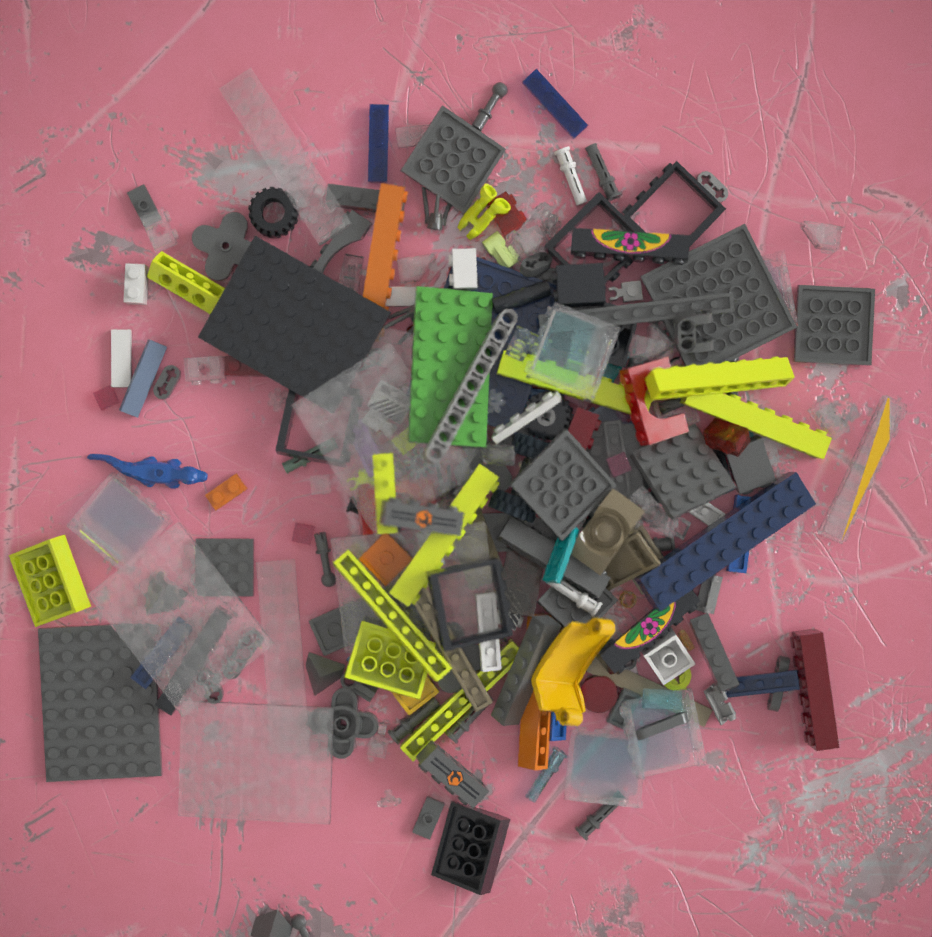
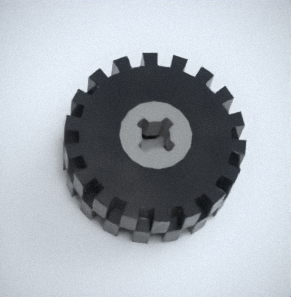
M550 391L532 396L526 405L529 406L533 402L539 403L542 401L541 398ZM561 395V402L526 424L525 428L528 427V432L534 434L537 439L541 438L544 441L554 440L564 429L568 430L574 415L571 413L573 408H570L569 400H565V396Z

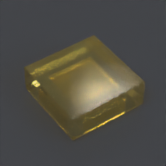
M679 631L677 635L685 649L688 651L693 650L695 647L686 631Z

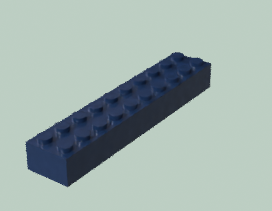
M787 472L772 482L770 486L763 488L659 560L661 563L659 566L634 579L652 608L661 612L812 508L816 503L798 473Z

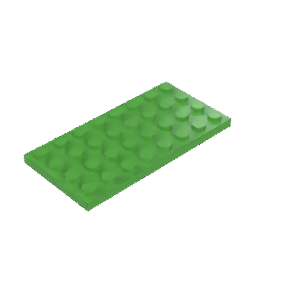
M422 286L415 287L408 442L428 444L491 327V299L493 298V293ZM485 348V354L490 357V349ZM476 365V371L479 374H482V367L480 365ZM489 374L450 446L486 447ZM467 382V388L473 391L474 385L471 382ZM458 398V406L464 408V400ZM449 415V423L455 425V417ZM442 432L439 433V439L442 442H446V435Z

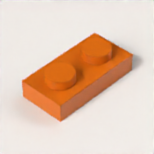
M236 473L205 496L215 511H217L248 488Z

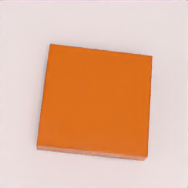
M385 533L359 557V560L387 586L413 560V557L389 533Z

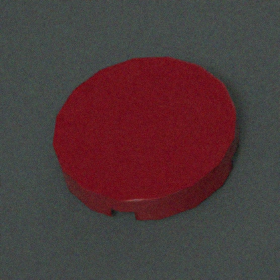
M593 675L587 678L581 685L585 708L589 711L603 713L612 709L616 704L618 698L617 686L609 677Z

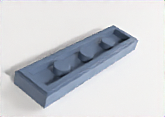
M149 339L147 340L119 408L120 411L138 418L167 349L166 346Z

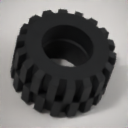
M270 187V189L263 188L261 193L257 192L255 194L256 197H252L250 200L251 205L248 207L250 213L248 215L252 225L262 235L269 238H281V235H288V232L292 231L294 225L298 222L297 216H299L297 204L287 191H283L279 187L278 189H275V187ZM273 202L282 204L285 209L283 218L276 223L266 222L263 218L264 208Z

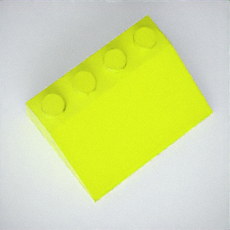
M65 535L46 540L9 555L35 627L91 607Z
M361 621L344 678L414 699H420L427 672L388 628ZM429 641V642L432 644V646L435 648L436 643H435V642H432V641Z

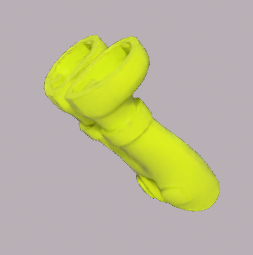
M484 184L481 187L480 199H477L465 212L457 226L460 231L468 226L469 223L474 226L466 235L469 240L479 236L496 217V214H506L511 209L510 204L505 199L497 198L489 209L478 218V215L486 208V205L497 196L496 190L489 184Z

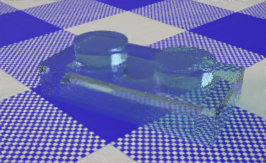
M643 689L642 708L682 710V690Z

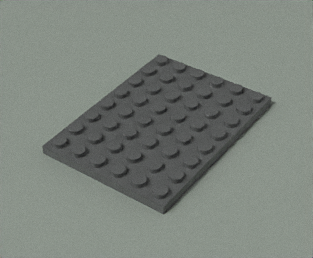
M155 623L39 628L46 782L162 776L159 708L155 706L159 699L158 679L156 677L149 687L144 689L130 678L156 646Z

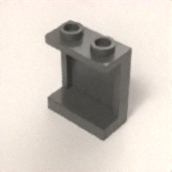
M755 435L722 448L724 456L727 457L736 484L735 489L738 493L743 495L749 494L755 488H765L770 486L771 482L776 481L763 439L760 436Z

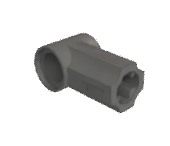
M344 672L341 677L342 687L352 690L355 694L370 702L378 688L356 681L349 685L344 680Z

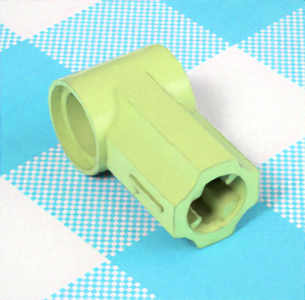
M498 231L482 241L484 248L491 256L493 255L499 265L511 268L518 262Z

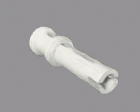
M570 146L555 151L554 156L558 158L561 166L559 169L561 172H564L576 206L588 201L575 170L576 162L572 160L569 152Z
M561 580L560 584L546 583L574 601L577 608H582L590 613L592 618L602 605L601 602L598 603L590 598L588 593H581L564 580Z

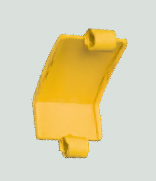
M592 618L586 624L570 622L550 645L532 675L531 683L539 710L555 712L556 719L561 725L579 726L582 723V714L586 709L580 682L594 658L615 632V624L612 620Z

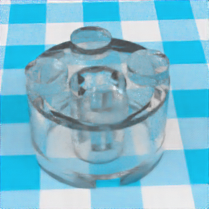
M529 219L522 224V228L517 232L513 230L506 236L505 246L518 264H521L525 258L541 252V246L543 244L546 245L550 240L538 224Z

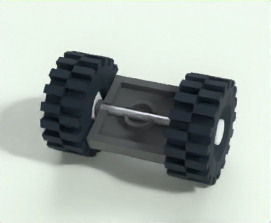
M516 432L509 450L525 456L519 473L550 443ZM513 488L511 494L499 489L493 492L488 507L534 523L536 513Z

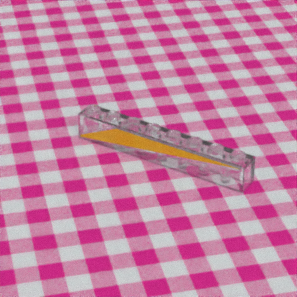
M888 395L881 397L817 534L838 544H843V542L848 540L850 536L849 529L858 519L857 512L866 502L867 497L865 495L874 485L875 480L873 478L876 472L878 473L882 468L883 462L881 461L884 455H887L890 451L891 439L895 438L899 431L898 424L900 420H904L907 414V404Z

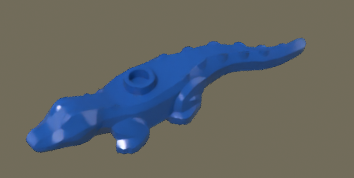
M89 454L87 456L90 460H101L110 464L122 474L140 481L147 487H152L155 483H159L176 489L180 486L178 482L191 485L204 482L208 478L206 472L194 467L185 466L180 468L182 463L178 459L159 462L154 456L131 463L104 454Z

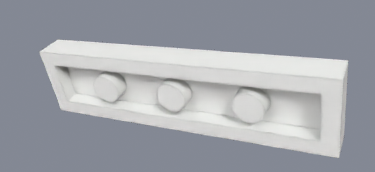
M550 391L541 398L542 401L539 403L533 402L526 407V411L522 414L517 413L513 415L507 424L504 425L502 423L494 429L492 436L494 442L498 444L561 402V395L558 391L554 393Z
M495 592L475 594L478 633L498 629ZM499 639L479 643L481 671L502 670Z

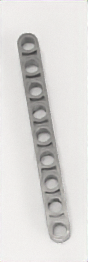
M505 309L496 316L423 451V459L426 463L435 464L441 461L516 324L517 314L513 310ZM503 315L509 317V324L503 321ZM494 332H498L501 335V340L495 339ZM485 348L491 350V357H488L485 354ZM476 365H480L482 367V374H479L476 371ZM467 382H471L474 385L473 391L467 388ZM458 398L464 400V408L458 406ZM449 415L455 417V425L449 423ZM440 432L446 435V442H442L439 439ZM431 449L437 452L436 459L430 457L429 452Z

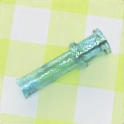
M555 746L552 748L553 752L548 758V769H543L525 795L526 798L529 797V800L536 803L552 775L559 771V766L564 758L568 757L564 751Z

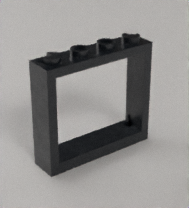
M676 161L673 165L669 163L662 170L664 174L660 178L656 176L649 183L651 188L647 192L643 190L635 198L637 202L633 206L629 204L622 213L640 232H645L630 217L675 172L714 210L690 235L691 246L726 208Z
M598 192L544 246V250L559 265H570L555 249L572 233L573 228H577L598 206L624 231H640ZM633 259L620 261L604 277L605 285L609 281L613 283L620 276L619 271L623 267L627 269L633 263Z
M349 388L345 394V397L353 398L340 459L287 449L299 395L289 389L275 449L277 455L345 467L346 462L349 463L352 452L349 451L350 444H354L355 433H353L354 425L357 426L359 422L357 410L358 407H362L363 403L360 389Z
M493 556L426 572L442 650L449 651L513 635L514 623L513 619L509 617L508 612L511 610V606L505 596L507 585L505 580H502L501 572H503V567L498 558ZM490 565L501 628L450 640L438 577Z

